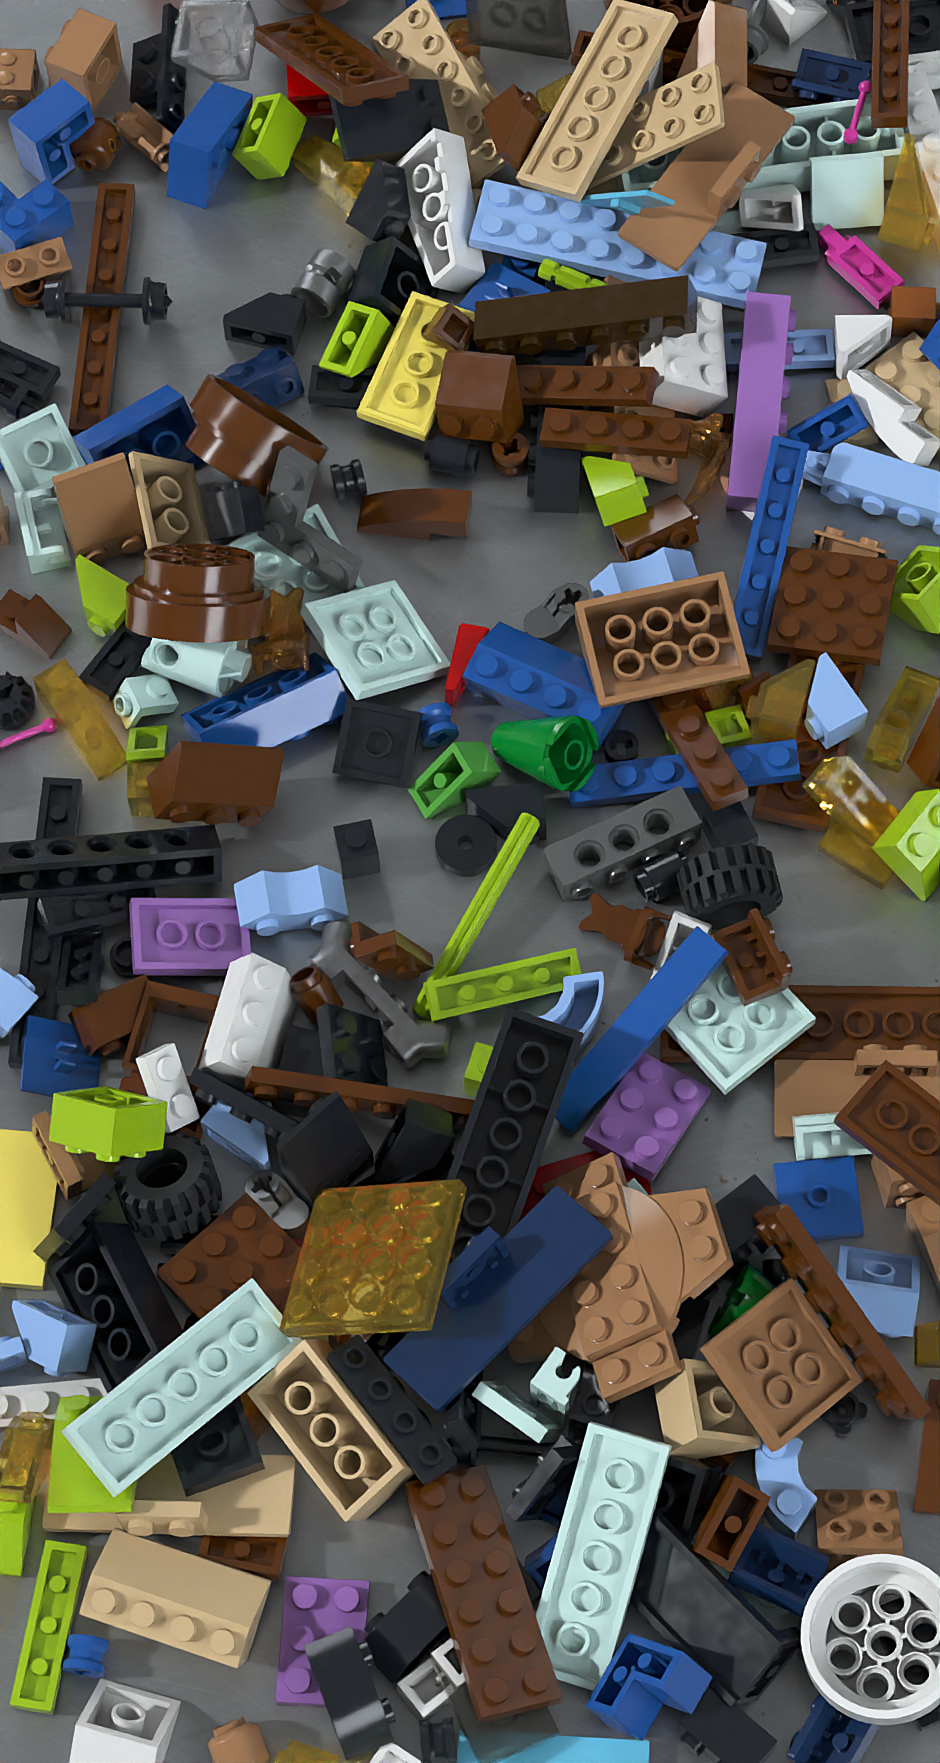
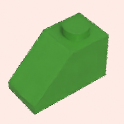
M453 742L408 790L425 819H432L464 803L465 789L487 787L501 773V770L484 742Z

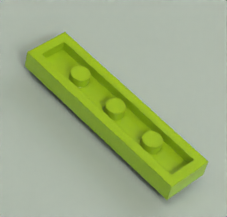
M576 947L424 982L423 985L431 1019L436 1021L563 991V978L579 975L582 972Z
M47 1539L45 1541L11 1695V1708L50 1715L54 1713L63 1671V1662L68 1647L67 1640L72 1629L88 1554L87 1546Z

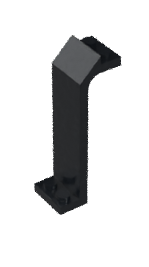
M561 1434L554 1445L539 1456L535 1463L537 1467L528 1479L522 1481L512 1492L513 1500L504 1511L515 1522L543 1520L559 1530L582 1445ZM655 1507L629 1602L674 1649L683 1651L712 1676L709 1685L731 1707L757 1701L801 1646V1632L795 1626L780 1630L774 1628L706 1558L693 1551L694 1546Z

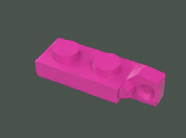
M829 224L818 232V245L824 251L823 257L828 264L878 310L890 301L892 286H905L904 280L856 235L853 237L849 235L842 237Z

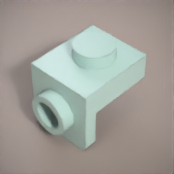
M159 674L125 678L113 699L114 709L120 716L126 729L135 727L142 716L174 712L179 704L167 678Z

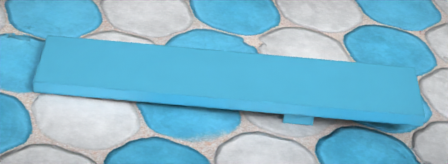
M649 190L584 195L581 202L576 203L615 211L620 210L630 215H638L641 208L674 206L675 200Z
M459 1730L456 1763H649L650 1741Z

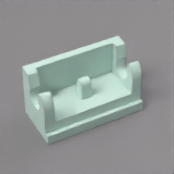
M51 489L14 493L32 574L72 566L57 498H50L52 497Z
M839 1112L792 1116L796 1161L872 1153L834 1124V1118Z
M556 1346L530 1382V1404L565 1427L568 1424L569 1414L578 1388L574 1390L573 1388L580 1379L581 1370L577 1366L572 1370L571 1376L566 1379L565 1373L561 1371V1365L566 1352Z

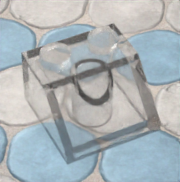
M182 1L170 56L172 61L215 82L249 81L256 47L254 27L260 26L250 1Z

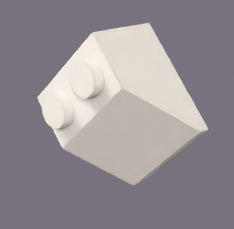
M100 1679L75 1725L69 1763H163L181 1701Z

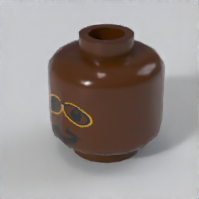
M102 117L94 118L95 123L69 144L75 163L85 171H103L108 169L121 146V138L115 129V125Z

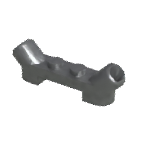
M331 921L326 924L322 930L321 947L306 959L309 966L316 965L319 970L325 971L336 991L345 984L387 1028L383 1033L384 1048L402 1067L409 1070L421 1058L444 1059L449 1054L450 1026L445 1021L412 1020L406 1014L408 1009L404 1002L394 993L389 996L381 987L382 982L378 975L368 966L363 969L355 960L350 948V939L352 938L351 923Z

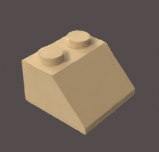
M683 1358L680 1360L683 1371L654 1384L663 1440L665 1444L672 1446L670 1456L701 1459L755 1449L761 1446L758 1432L709 1362Z

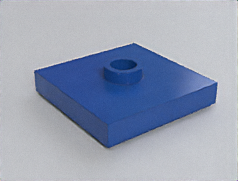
M853 1156L773 1164L777 1200L781 1204H788L813 1241L860 1237L864 1235Z

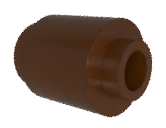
M316 965L304 967L291 977V993L311 1024H318L316 1008L327 1003L343 1007L344 1003L325 971L319 970Z

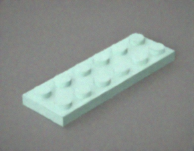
M252 1278L61 1432L113 1498H115L275 1367L303 1340Z
M589 1422L536 1613V1619L557 1680L594 1691L616 1652L670 1455L671 1445L595 1422Z

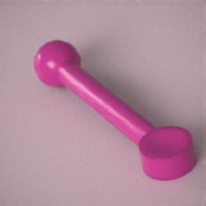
M862 81L859 84L860 95L849 129L845 130L843 140L847 144L857 142L858 132L856 129L867 94L872 91V84L869 81Z
M46 718L41 725L0 740V748L43 731L53 732L57 728V722L53 718Z

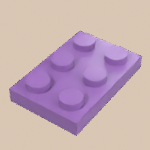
M131 898L133 975L226 976L230 962L251 954L249 929L240 927L236 899Z
M644 1052L629 1069L584 1135L582 1144L602 1155L611 1152L615 1153L620 1158L622 1166L652 1182L708 1099L711 1088Z
M286 1576L276 1705L326 1708L304 1645L352 1627L357 1642L363 1641L367 1633L364 1628L367 1625L370 1581Z

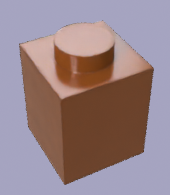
M892 286L889 303V316L892 317L891 337H907L912 332H915L920 338H927L936 322L940 319V302H936V288Z

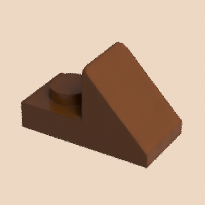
M9 589L0 600V630L49 659L53 657L72 632L71 627L37 594L31 600H28Z

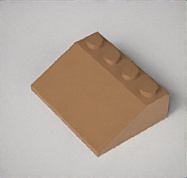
M724 571L575 602L577 631L600 709L750 677Z

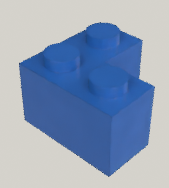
M61 79L53 86L45 89L40 96L24 108L19 109L8 119L21 165L40 182L47 179L54 184L75 168L69 144L92 126L95 120L90 102L65 80Z
M45 179L19 199L0 181V247L6 253L57 238L74 225L69 200L49 180Z
M627 1632L585 1706L614 1731L643 1741L663 1704L692 1714L712 1676L683 1651Z

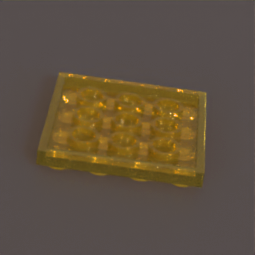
M460 1179L321 1189L317 1193L281 1320L279 1328L286 1337L432 1330L467 1191L464 1183Z

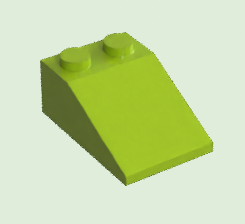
M73 1395L70 1397H60L53 1431L47 1500L48 1513L132 1512L138 1479L113 1498L61 1432L105 1396L86 1397L84 1395Z

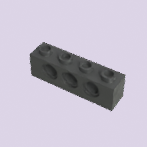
M679 785L544 847L543 866L563 902L573 897L574 899H581L592 893L595 887L605 882L616 883L624 879L629 874V871L671 851L678 850L681 852L690 849L701 839L702 821L682 786ZM653 827H662L667 832L662 835H656L649 830ZM626 842L631 844L633 848L622 851L617 849L615 845ZM592 858L599 863L588 867L580 862L583 859Z

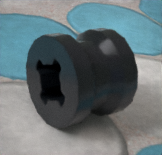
M359 458L351 460L349 465L340 466L339 464L330 465L331 478L338 501L346 500L348 495L351 494L367 495L365 477Z
M453 1717L444 1718L441 1723L433 1724L428 1720H419L423 1763H432L435 1758L457 1761Z

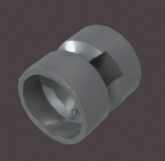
M318 249L305 267L306 272L300 275L290 292L291 295L305 300V308L308 314L319 318H328L341 300V294L345 293L353 281L355 270L340 254L328 249Z

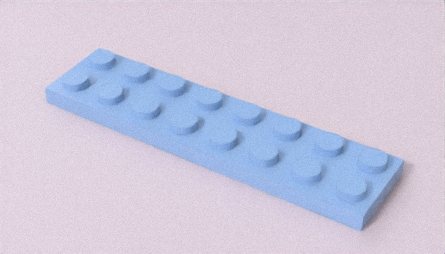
M487 179L484 182L469 238V247L542 263L544 259H549L559 263L560 267L563 265L579 272L605 278L611 275L628 283L689 275L698 297L745 309L747 291L756 292L767 243L710 230L682 268L676 272L618 236L619 229L630 216L628 213L620 210L615 211L579 204L553 194Z

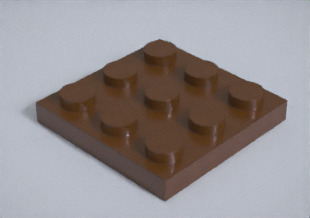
M787 546L767 641V651L819 658L820 655L827 653L831 660L880 666L897 576L898 560Z
M247 1192L156 1271L157 1278L198 1321L252 1278L285 1319L292 1315L329 1281L328 1275Z

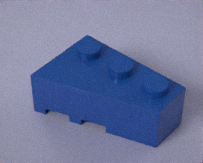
M215 81L212 83L170 139L167 197L206 210L233 158V150L252 108L253 94Z

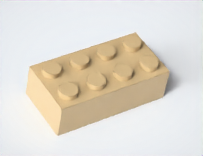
M304 1339L247 1394L345 1522L366 1520L414 1475V1472L327 1362V1354L333 1350L325 1339Z

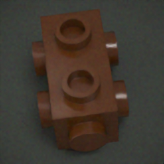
M677 493L647 507L646 513L611 525L618 552L625 562L642 559L655 553L662 547L682 550L699 542L696 526L700 524L697 512L692 504L686 506Z

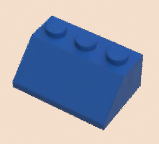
M168 384L73 437L86 465L123 452L132 481L133 476L128 456L132 451L194 464V468L205 462L185 445L196 427V423L184 396Z

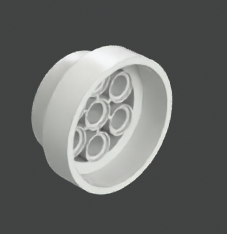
M865 1555L836 1567L814 1589L802 1617V1652L806 1669L813 1684L834 1708L861 1722L876 1725H895L920 1718L940 1704V1577L928 1567L899 1555ZM888 1595H895L902 1599L904 1607L896 1614H888L881 1609V1600ZM854 1608L859 1610L864 1618L860 1625L846 1627L840 1622V1615L846 1609ZM927 1623L935 1628L937 1634L932 1641L922 1643L913 1637V1629L919 1624ZM879 1637H889L895 1642L896 1649L888 1656H880L873 1651V1642ZM839 1650H848L856 1657L853 1666L844 1670L836 1668L832 1664L831 1659ZM920 1665L928 1671L929 1677L923 1684L913 1685L905 1679V1671L910 1666ZM878 1678L886 1682L888 1685L887 1693L881 1698H871L866 1695L863 1689L869 1680Z

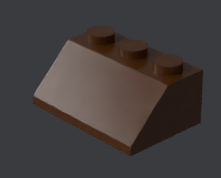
M180 741L146 778L154 819L170 820L173 823L201 821L207 825L221 823H237L242 827L257 825L274 807L284 759L283 748Z

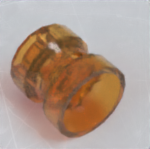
M466 18L456 19L448 24L446 32L456 50L467 57L472 55L479 61L480 29L478 25Z

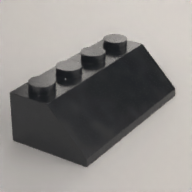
M92 1222L48 1271L65 1309L97 1324L90 1359L107 1394L184 1333L129 1224Z

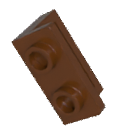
M757 908L749 910L746 920L711 933V938L729 952L722 961V964L743 1006L787 989L790 973L793 972L790 959L785 951L779 952L774 942V928L767 917L762 919Z
M360 921L351 923L352 938L350 939V948L354 957L390 981L413 980L418 978L420 973L434 969L432 954L398 931L392 930L378 934Z

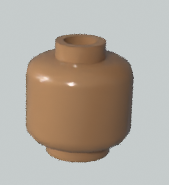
M244 1717L237 1718L213 1729L214 1737L207 1744L213 1763H267L270 1758V1752L260 1727L255 1722H245Z

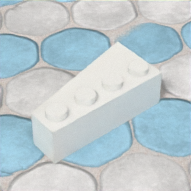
M433 128L396 165L405 169L411 210L408 225L431 285L463 294L485 274L482 249L469 247V238L476 211L465 142L462 136Z

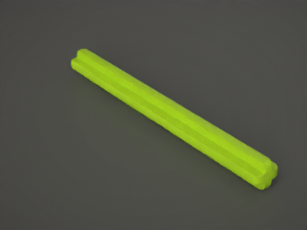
M524 812L520 815L426 982L456 975L538 830L540 823L536 817ZM423 987L412 1006V1012L424 1020H430L431 1015Z

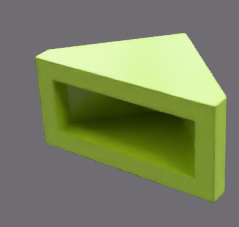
M168 725L132 727L129 729L126 759L132 783L147 782V776L169 754Z

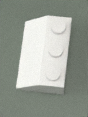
M254 953L230 962L198 1069L240 1089H244L245 1077L252 1066L278 1069L297 1004L296 999L291 993V976L286 968Z

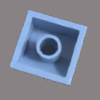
M840 1245L836 1274L875 1330L891 1338L901 1336L913 1337L920 1294L921 1257Z

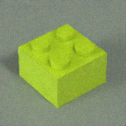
M109 1086L54 1093L49 1141L65 1145V1151L79 1154L96 1153L95 1158L105 1162L120 1161V1156L123 1155L143 1158L146 1157V1152L163 1149L168 1102Z

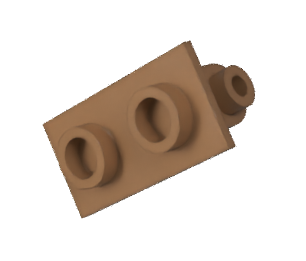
M136 102L133 103L129 112H117L113 117V123H115V129L164 172L168 173L170 139L174 134L157 122L152 115Z
M62 237L0 255V285L3 287V290L72 270L73 268Z
M825 526L823 532L814 530L815 537L820 538L819 544L812 542L810 549L877 558L879 556L887 558L888 556L887 550L881 549V542L866 537H861L859 542L845 538L846 532Z

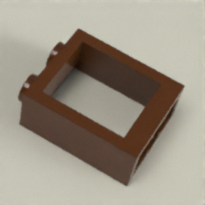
M148 980L121 1066L124 1077L141 1076L135 1058L144 1054L156 1011L208 1023L195 1067L198 1069L220 997ZM188 1083L192 1095L196 1096L195 1093L198 1087Z

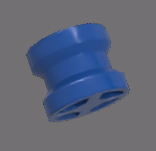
M443 702L433 703L417 711L423 713L420 728L423 731L421 740L425 747L437 748L445 746L458 737L457 725L451 722L450 719L452 710L449 704Z
M70 1634L67 1640L70 1653L69 1657L63 1662L62 1670L81 1677H104L105 1666L102 1660L103 1655L109 1650L110 1642L92 1635Z

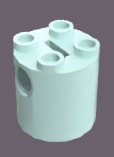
M152 638L150 646L142 657L141 667L221 698L226 695L235 680L239 682L244 681L250 670L253 655L249 653L247 648L248 639L232 642L198 643Z

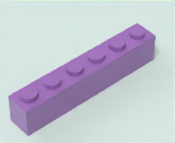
M747 291L726 498L727 510L755 512L771 438L773 435L778 436V433H785L787 411L781 410V400L789 398L791 377L784 376L785 365L792 364L794 343H787L788 331H795L797 310L790 309L791 296Z

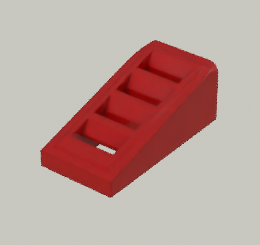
M466 623L459 625L445 686V703L449 704L450 707H455L466 688L462 675L479 642L490 632V629L487 627Z

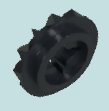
M7 671L4 675H0V695L5 696L7 693H10L11 701L14 704L4 702L0 705V729H10L19 726L30 717L35 706L32 686L24 680L22 675L19 677L13 676Z

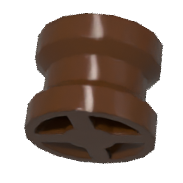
M515 432L507 443L493 442V467L497 473L507 478H513L522 475L527 470L529 465V445L522 434ZM513 450L512 453L505 454V451Z

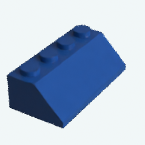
M500 621L479 642L462 675L467 690L532 719L576 715L589 720L596 730L599 742L598 748L603 750L605 740L612 732L626 704L600 709L585 659Z
M314 652L180 716L194 742L275 747L287 740H300L310 733L309 730L321 724L331 725L340 721L343 718L348 697L337 669L318 653Z

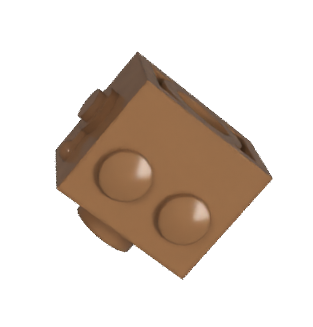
M0 48V110H19L36 99L40 70L35 49Z

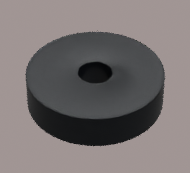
M468 814L454 816L444 822L436 834L435 849L437 859L445 870L454 875L471 877L481 874L495 860L497 853L496 834L491 825L478 816ZM463 842H470L473 846L470 849H462L459 845Z

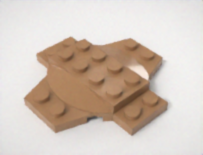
M613 1152L543 1184L545 1196L555 1186H559L612 1233L613 1239L507 1345L510 1358L517 1363L545 1361L557 1346L566 1352V1355L572 1354L585 1363L593 1365L602 1399L609 1404L683 1371L672 1336L680 1321L676 1317L680 1305L689 1296L695 1299L734 1265L712 1193L706 1188L645 1195L638 1190L628 1187L620 1158Z

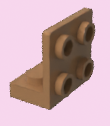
M46 1110L32 1117V1133L66 1200L86 1192L104 1172L110 1178H115L114 1169L116 1165L121 1164L120 1161H100L95 1158L96 1153L92 1152L84 1154L65 1151V1145L49 1141L51 1117Z
M817 1489L814 1491V1495L817 1497L815 1506L817 1551L829 1556L831 1559L823 1578L836 1567L857 1557L872 1554H892L903 1557V1542L896 1490Z

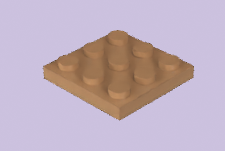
M792 1278L780 1284L700 1348L771 1452L781 1449L863 1381Z

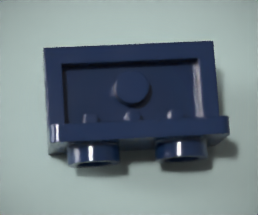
M802 48L796 76L792 80L791 88L794 93H798V99L817 103L819 98L832 102L858 99L860 95L859 84L862 81L869 80L872 63Z
M280 346L262 350L256 357L244 363L233 364L226 368L225 372L216 375L254 395L273 408L305 392L295 361Z
M757 1523L730 1573L728 1581L772 1604L803 1617L807 1602L814 1589L822 1580L831 1559L827 1555Z
M820 1694L813 1701L810 1715L801 1731H798L793 1736L787 1757L792 1763H859L881 1725L861 1722L843 1714Z

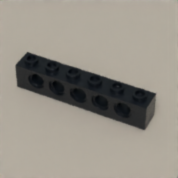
M215 825L0 843V901L222 881V848Z

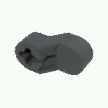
M567 583L553 590L540 606L531 610L524 619V633L551 645L561 640L570 627L576 624L575 602L589 599L587 589L577 583Z
M270 1170L256 1171L247 1178L244 1185L245 1193L247 1192L291 1239H302L313 1232L315 1224L308 1206L295 1195L284 1179Z

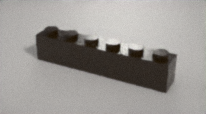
M689 275L477 301L475 302L473 340L481 353L499 355L525 353L535 355L541 351L556 349L573 350L576 347L590 345L608 346L614 342L623 341L642 342L648 338L664 336L677 338L684 334L697 333L698 294Z

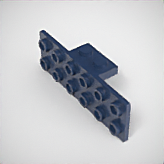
M555 1186L503 1239L488 1226L481 1234L473 1236L468 1241L465 1250L452 1263L444 1265L438 1271L435 1280L430 1285L441 1301L384 1357V1362L436 1412H441L613 1239L612 1233L559 1186Z

